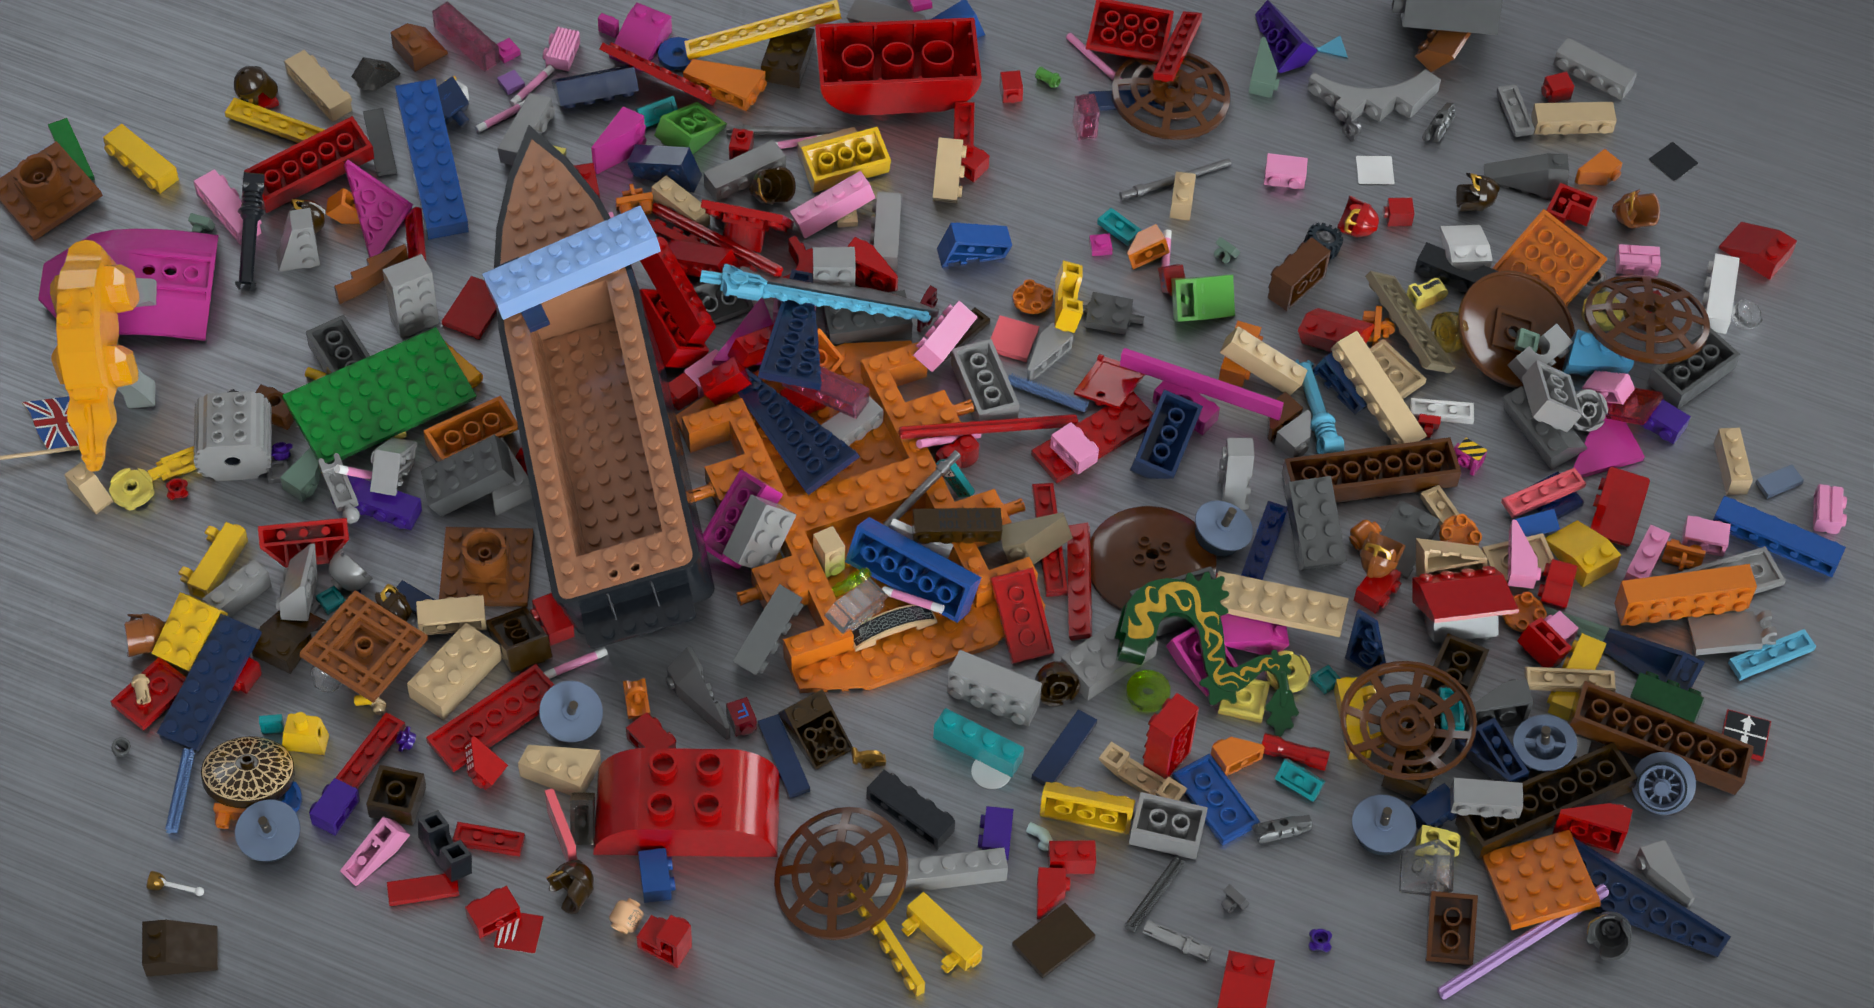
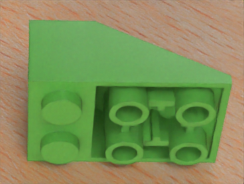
M1233 275L1171 279L1173 320L1180 322L1235 316Z

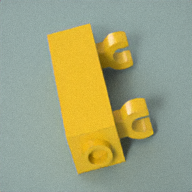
M226 522L220 531L213 526L207 527L204 533L208 535L206 540L212 542V545L196 570L192 571L190 568L182 566L178 572L182 576L180 581L187 583L190 595L202 599L222 584L248 542L246 529L242 526Z
M1358 677L1336 679L1334 695L1339 719L1344 695ZM1373 685L1360 688L1352 698L1349 706L1362 710L1364 707L1363 701L1367 702L1376 693ZM1347 714V731L1353 745L1365 742L1360 732V719ZM1366 722L1367 731L1371 739L1381 735V732L1370 734L1368 722ZM1344 741L1348 760L1357 759ZM1382 744V745L1378 746L1377 748H1382V747H1384L1385 745ZM1370 749L1361 752V754L1365 758H1370L1372 751Z
M922 892L907 905L906 917L908 919L902 923L904 928L901 931L909 937L918 927L947 954L941 960V968L946 973H949L956 964L964 971L971 966L975 967L982 960L983 946L926 893Z

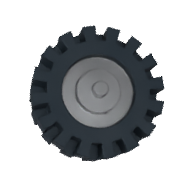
M1316 223L1311 225L1303 242L1306 243L1312 237L1331 251L1329 258L1332 260L1338 255L1344 239L1341 237V232L1337 233L1338 229L1336 227L1332 229L1330 224L1326 226V223L1321 225Z

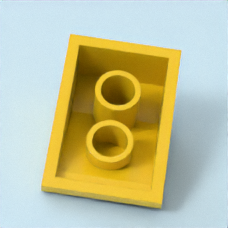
M1578 520L1545 537L1550 550L1559 561L1578 566L1575 580L1582 588L1617 569L1621 558L1620 552L1607 538Z

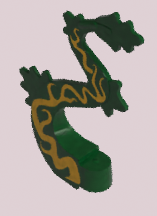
M1205 572L1200 581L1196 580L1192 573L1186 574L1185 581L1172 578L1158 579L1148 582L1131 596L1121 609L1114 639L1120 640L1116 654L1117 661L1142 665L1147 649L1155 642L1160 622L1166 617L1177 616L1185 618L1194 626L1198 635L1204 669L1208 676L1202 679L1199 685L1208 689L1209 705L1214 706L1221 700H1227L1230 704H1235L1237 702L1236 692L1245 688L1262 671H1269L1274 675L1279 689L1275 691L1271 700L1264 707L1266 711L1271 713L1270 717L1266 720V724L1273 727L1274 735L1278 737L1283 735L1285 729H1292L1294 727L1291 716L1296 717L1299 715V711L1295 705L1294 696L1289 689L1287 675L1291 674V669L1287 667L1292 658L1290 654L1280 656L1277 650H1272L1270 655L1258 656L1234 668L1230 667L1226 662L1224 633L1220 617L1227 615L1229 612L1228 608L1220 603L1221 600L1229 596L1228 591L1222 590V585L1225 581L1224 576L1211 579L1210 573Z

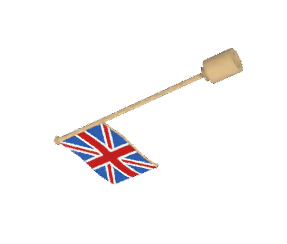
M70 397L22 402V405L30 413L37 434L47 450L2 455L0 460L80 450L75 432L67 419Z

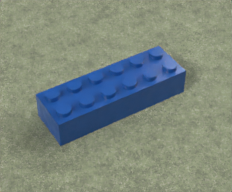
M870 517L857 525L845 560L847 564L896 590L944 605L945 608L942 615L956 623L969 614L982 578Z

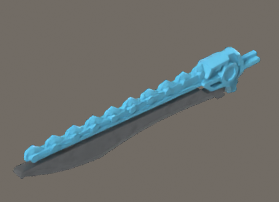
M724 264L722 273L702 270L700 282L721 285L720 290L723 291L725 296L733 295L741 299L758 301L761 297L763 299L772 297L783 302L787 300H792L799 304L806 302L812 303L817 307L826 305L834 309L846 308L852 312L860 310L871 315L880 313L887 317L900 316L905 320L914 318L922 322H929L931 317L936 318L939 313V308H931L914 300L867 287H848L804 282L754 272L748 267L743 266L738 269L735 266Z

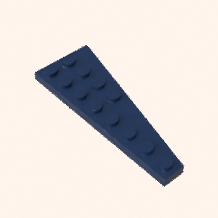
M792 269L789 279L813 283V273ZM792 300L781 302L759 369L758 378L821 390L819 341L814 304L806 302L799 304Z
M745 368L751 385L739 391L738 395L743 399L749 411L808 495L860 458L859 454L844 441L837 438L832 432L825 429L799 407L793 405L787 398L781 396L775 389L768 386Z
M1573 837L1594 887L1604 884L1609 890L1608 896L1601 900V906L1590 910L1598 913L1606 911L1620 913L1626 917L1630 925L1718 957L1729 942L1730 935Z

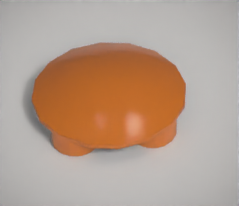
M1027 279L1023 285L1015 289L1012 295L1013 303L1022 312L1040 314L1051 307L1053 303V290L1036 283L1032 279Z
M1465 514L1453 515L1445 519L1440 527V541L1478 546L1482 540V534L1479 532L1476 524Z
M1523 592L1513 596L1519 608V613L1503 615L1509 627L1523 633L1530 623L1540 617L1545 620L1547 612L1543 604L1531 592Z

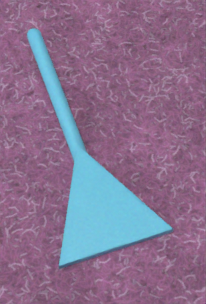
M1341 36L1336 37L1321 47H1316L1319 52L1348 58Z

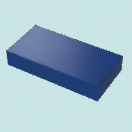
M1554 509L1514 519L1517 520L1526 537L1560 530Z

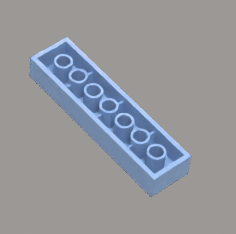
M638 206L485 272L482 275L487 289L504 320L656 254L661 250L652 226L641 206Z

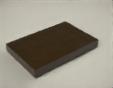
M1064 903L1014 940L1012 946L1044 978L1093 941L1096 935Z

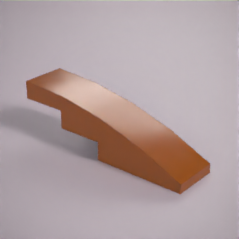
M403 244L367 258V266L350 272V280L335 285L336 299L339 304L365 293L384 281L382 269L408 260L406 245Z

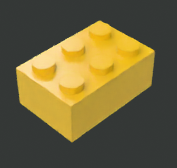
M180 592L151 654L190 671L220 614L227 616L228 613Z

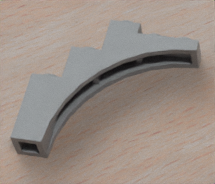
M1425 69L1416 77L1401 84L1372 89L1341 85L1327 80L1314 72L1309 78L1307 90L1325 101L1328 105L1335 108L1334 115L1345 123L1347 118H1352L1354 121L1363 112L1380 122L1393 109L1409 119L1412 118L1438 93L1441 79Z

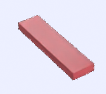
M1574 467L1504 497L1501 503L1513 519L1585 488L1586 482Z

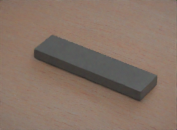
M383 108L363 111L368 138L373 146L375 158L373 161L377 177L396 174L397 169Z

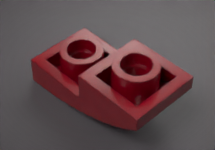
M930 285L920 303L935 308L938 302L937 288ZM931 317L929 322H922L917 319V331L921 332L925 326L928 327L932 323L933 317Z

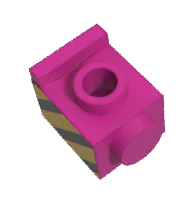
M1465 438L1461 444L1457 443L1454 447L1459 465L1471 470L1470 475L1474 476L1484 463L1488 450L1468 438Z

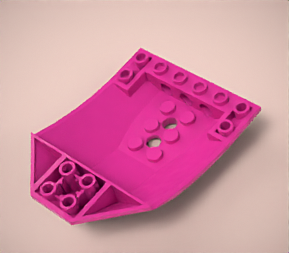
M115 229L94 233L84 238L83 240H90L99 244L116 264H121L133 270L136 278L155 279L157 281L156 305L135 307L133 310L117 313L119 335H152L206 341L219 235L167 229ZM68 249L48 260L43 265L38 300L55 318L56 313L50 296V284L56 275H60V271L66 261ZM145 267H152L155 272L152 275H146L142 270ZM168 269H172L176 273L174 275H168L165 273V271Z

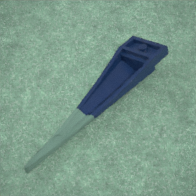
M1544 606L1547 615H1555L1558 612L1556 609ZM1562 612L1579 628L1577 635L1581 636L1583 633L1607 643L1604 653L1637 675L1640 672L1645 674L1646 671L1659 675V680L1667 682V679L1680 684L1681 689L1688 691L1689 688L1693 687L1705 664L1704 661L1684 651Z

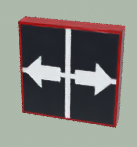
M1727 709L1721 734L1754 746L1751 759L1762 762L1771 721Z

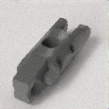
M1447 102L1437 112L1422 136L1423 140L1429 141L1434 135V141L1439 143L1455 118L1456 109L1454 103Z
M1310 815L1289 816L1254 824L1252 829L1255 834H1259L1257 841L1261 844L1297 836L1312 829V820Z

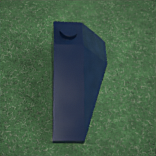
M1358 609L1345 659L1366 672L1373 667L1386 663L1378 621ZM1385 674L1379 676L1381 682L1383 681Z

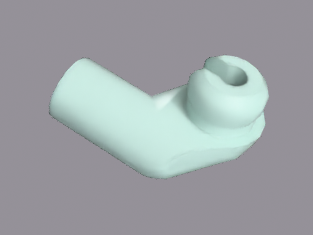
M1030 822L1026 832L1038 837L1040 840L1038 848L1047 852L1049 841H1053L1050 832Z

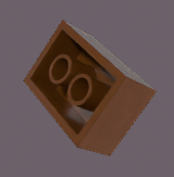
M1312 237L1306 243L1302 242L1295 253L1289 254L1285 258L1284 263L1272 270L1270 274L1272 276L1271 282L1268 286V298L1285 311H1288L1326 276L1331 251Z

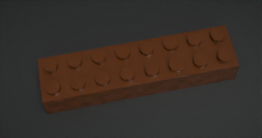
M1451 437L1284 459L1282 469L1285 485L1292 481L1331 476L1336 502L1426 491L1437 485H1440L1441 488L1457 487L1461 475V469Z
M1587 681L1583 682L1576 693L1568 724L1576 734L1604 745L1614 742L1620 751L1640 759L1657 752L1676 754L1691 766L1697 781L1736 795L1745 784L1754 746Z

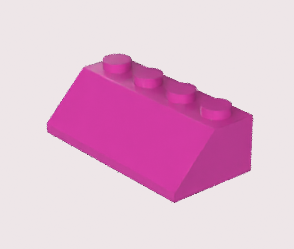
M740 469L703 533L706 551L738 570L741 565L725 556L723 552L750 495L777 504L783 495Z

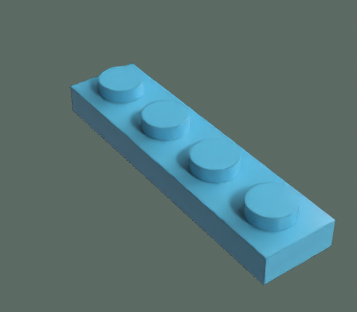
M1803 629L1776 640L1774 645L1765 644L1762 646V649L1750 650L1730 658L1728 664L1740 681L1815 650L1816 645L1806 630Z

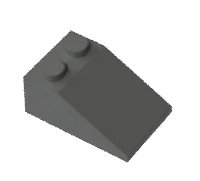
M1401 500L1381 535L1406 545L1396 570L1400 571L1401 577L1407 580L1416 566V538L1432 540L1436 534L1440 519Z
M1511 679L1504 682L1473 703L1477 718L1476 726L1495 718L1500 727L1504 728L1520 725L1528 719L1534 701L1527 679ZM1466 712L1465 717H1464V722H1465L1464 731H1468V730H1469V721H1468L1467 712Z

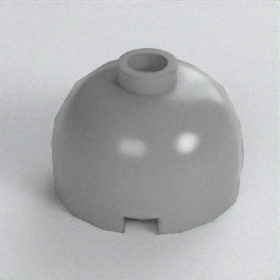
M1583 389L1576 391L1582 416L1572 427L1588 432L1597 430L1604 424L1605 414H1608L1607 401L1602 394L1594 390Z
M340 548L330 560L329 573L333 578L330 582L339 590L342 588L348 591L361 590L373 578L370 575L365 577L364 575L367 572L350 556L348 557L345 554L343 557L342 555L345 552Z

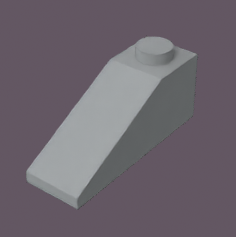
M1055 321L1050 326H1045L1040 332L1027 370V381L1029 379L1030 382L1035 380L1072 348L1073 335L1068 331L1055 328Z
M1666 840L1640 847L1636 856V865L1639 870H1642L1648 880L1673 900L1690 909L1695 897Z

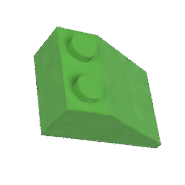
M696 102L661 116L654 136L667 146L690 147L692 154H694L727 126V123Z

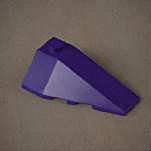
M1269 0L1255 14L1259 30L1266 37L1279 73L1305 66L1318 51L1310 40Z

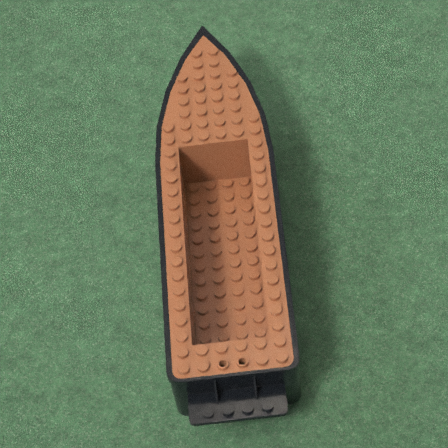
M530 125L527 127L508 175L496 227L494 269L499 267L500 264L525 256L610 219L599 196L569 159ZM630 264L541 303L550 325L530 333L521 312L503 320L496 307L498 330L554 600L574 625V628L579 633L585 634L587 644L592 649L692 621L696 617L694 603L710 598L714 593L715 587L666 370L643 305L641 292L632 265Z

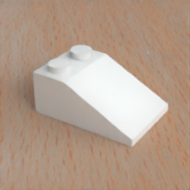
M1481 225L1440 226L1443 249H1445L1446 258L1452 266L1464 271L1476 270L1483 265L1491 268L1493 260L1490 244Z

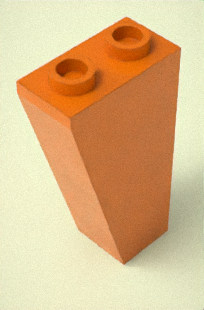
M692 59L683 72V78L711 91L712 97L744 111H747L751 105L755 104L757 96L765 90L767 85L765 71L697 59Z

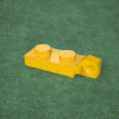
M194 446L161 458L160 461L156 462L157 467L147 471L152 481L161 477L163 481L171 480L197 470L194 466Z

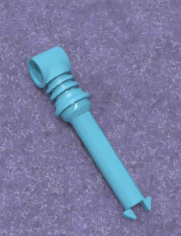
M1297 359L1295 362L1308 370L1302 386L1313 416L1310 428L1315 432L1317 438V454L1344 451V440L1336 432V420L1333 415L1326 411L1312 369L1314 364L1310 360L1299 363Z

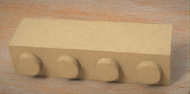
M302 50L284 61L287 75L332 122L352 111V98L350 94L341 89L338 81L329 76L326 68L321 67L313 55H309L305 50Z
M1613 102L1534 103L1531 114L1532 123L1535 128L1534 135L1613 133L1617 121Z
M1239 326L1225 338L1220 350L1222 355L1281 392H1287L1289 395L1302 386L1308 371Z

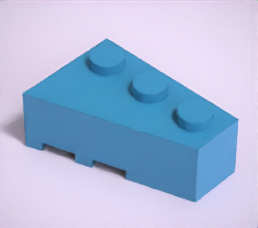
M1578 329L1571 338L1573 343L1568 347L1569 352L1566 354L1562 372L1566 374H1580V376L1592 375L1595 370L1597 372L1607 371L1628 374L1633 368L1634 360L1612 352L1603 346L1593 334Z

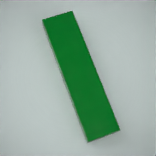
M64 118L48 124L54 141L59 143L91 180H95L68 119Z

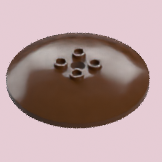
M1499 271L1479 279L1464 295L1458 311L1459 336L1469 358L1485 375L1498 383L1513 388H1519L1524 385L1508 367V364L1521 353V351L1514 349L1516 337H1512L1509 334V329H1513L1517 334L1520 328H1524L1540 334L1541 337L1555 324H1558L1570 339L1575 334L1571 314L1560 296L1543 281L1517 271ZM1538 347L1537 354L1541 355V350ZM1566 355L1561 359L1558 356L1554 358L1556 363L1551 367L1562 371Z
M1133 507L1110 516L1093 533L1090 539L1091 583L1106 602L1121 611L1131 598L1130 591L1141 588L1148 582L1164 578H1174L1208 567H1212L1214 573H1216V555L1207 552L1198 543L1195 536L1196 524L1187 516L1163 507ZM1154 553L1158 558L1149 559L1146 555Z

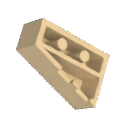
M1416 538L1417 577L1425 573L1438 575L1443 571L1455 573L1461 572L1462 569L1481 570L1482 567L1487 566V557L1477 545Z
M528 745L518 762L520 777L582 800L601 765L600 750Z

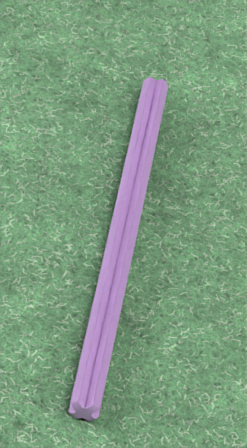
M1604 884L1595 887L1600 901L1608 896L1609 890ZM1583 911L1537 924L1438 987V995L1443 1000L1447 999Z

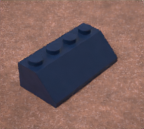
M631 65L551 80L558 105L564 106V109L576 107L575 103L583 102L584 105L593 104L595 99L603 98V101L613 100L615 95L620 94L623 97L633 96L635 91H639L635 68Z
M1164 389L1130 471L1149 479H1174L1203 406Z

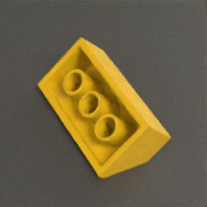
M878 127L801 147L806 177L813 193L830 189L859 171L867 179L889 173L891 159Z
M1046 782L1042 792L1040 816L1129 834L1136 800L1130 799L1127 796L1109 795L1103 791L1094 792L1082 787L1065 786L1059 782Z

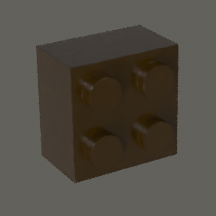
M379 765L366 803L369 817L380 820L382 817L396 820L399 824L414 826L426 790L424 773Z

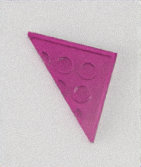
M347 159L344 166L370 258L383 251L414 204Z
M763 298L758 300L713 359L712 366L721 365L730 359L728 353L736 338L773 324Z
M1607 403L1608 414H1605L1604 424L1597 430L1589 432L1584 443L1587 446V450L1579 454L1574 464L1575 469L1582 478L1606 472L1610 467L1620 468L1644 461L1645 456L1620 410L1614 403Z

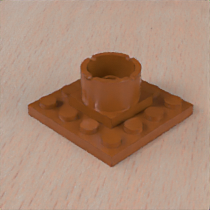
M57 141L39 153L30 155L25 160L23 159L16 168L0 177V203L34 241L103 196L101 190Z
M446 527L439 599L483 595L485 606L528 607L534 537L533 528Z
M355 590L301 650L300 657L374 703L428 640V635Z

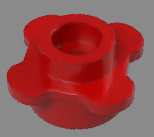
M174 478L167 482V498L170 500L180 497L186 498L189 495L186 490L188 482L180 478Z

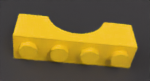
M1064 260L1055 278V328L1075 333L1083 314V301L1077 300L1083 278V266Z

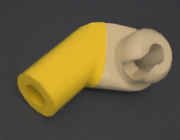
M308 367L305 371V377L313 380L327 375L325 372Z
M362 695L354 696L355 706L370 705L373 707V712L376 715L385 713L387 705L382 698L378 697L373 703Z

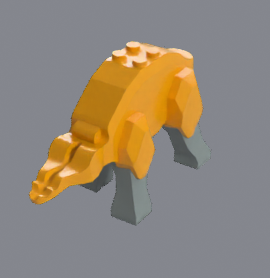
M82 240L68 248L66 261L60 271V275H56L50 284V296L56 313L58 344L51 355V361L60 384H65L70 397L67 419L77 437L82 455L81 459L89 471L95 472L102 468L106 454V442L117 422V413L113 403L117 389L123 394L126 406L129 409L155 406L156 382L141 373L137 367L132 350L118 345L119 322L117 313L130 311L135 307L156 305L157 281L155 279L136 278L133 270L121 264H116L99 244L90 240Z

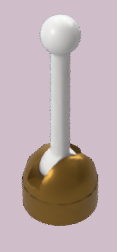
M151 871L147 880V889L160 890L164 886L194 892L197 896L204 894L202 887L193 888L167 882L164 875L156 871Z

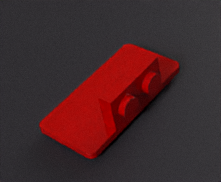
M1610 467L1606 478H1601L1598 490L1602 492L1601 495L1596 494L1593 506L1597 508L1590 528L1607 538L1610 542L1629 547L1634 537L1650 479Z

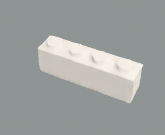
M1715 253L1713 261L1709 260L1706 272L1710 273V275L1705 280L1704 288L1707 289V292L1703 294L1702 304L1705 305L1710 327L1715 332L1726 334L1731 322L1740 258Z

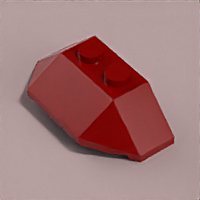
M347 518L258 526L260 549L285 568H288L289 562L294 556L310 544H315L317 565L329 564L333 556L349 540Z

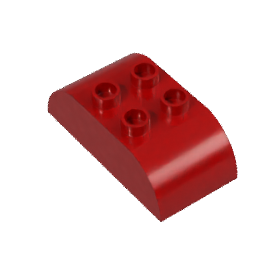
M975 18L815 24L821 93L824 99L839 111L853 115L942 112L953 109L955 102H967L975 95L981 85L982 76Z
M635 748L618 752L604 760L598 769L593 855L638 856V851L666 848L667 856L778 857L779 771L768 759L752 752L737 749Z

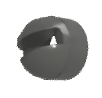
M123 737L115 739L111 746L113 754L118 757L126 756L131 748L129 740ZM117 745L120 749L124 750L125 752L120 751L115 746Z

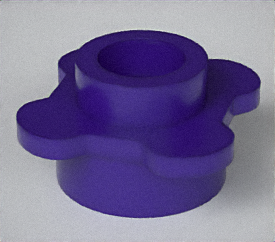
M277 442L272 446L271 456L275 460L288 459L291 456L290 449L293 448V445L291 443Z
M409 726L404 731H400L396 738V743L399 744V752H402L404 749L410 750L414 745L416 734L410 732L411 727Z
M1312 929L1309 932L1311 942L1308 947L1310 950L1315 951L1318 949L1324 952L1331 950L1330 939L1332 938V933L1330 931Z

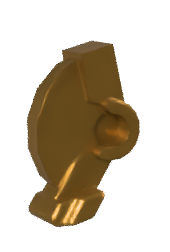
M851 747L853 764L857 765L860 763L863 769H871L874 766H886L885 754L876 750L860 752L857 748Z

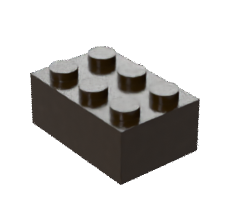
M806 28L770 38L761 63V70L765 71V80L767 82L800 89L815 45V29Z

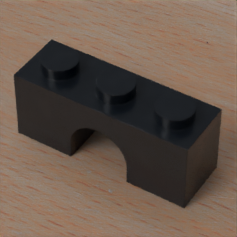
M439 810L418 818V838L449 880L453 882L472 874V854L461 840L453 842L449 831V824Z

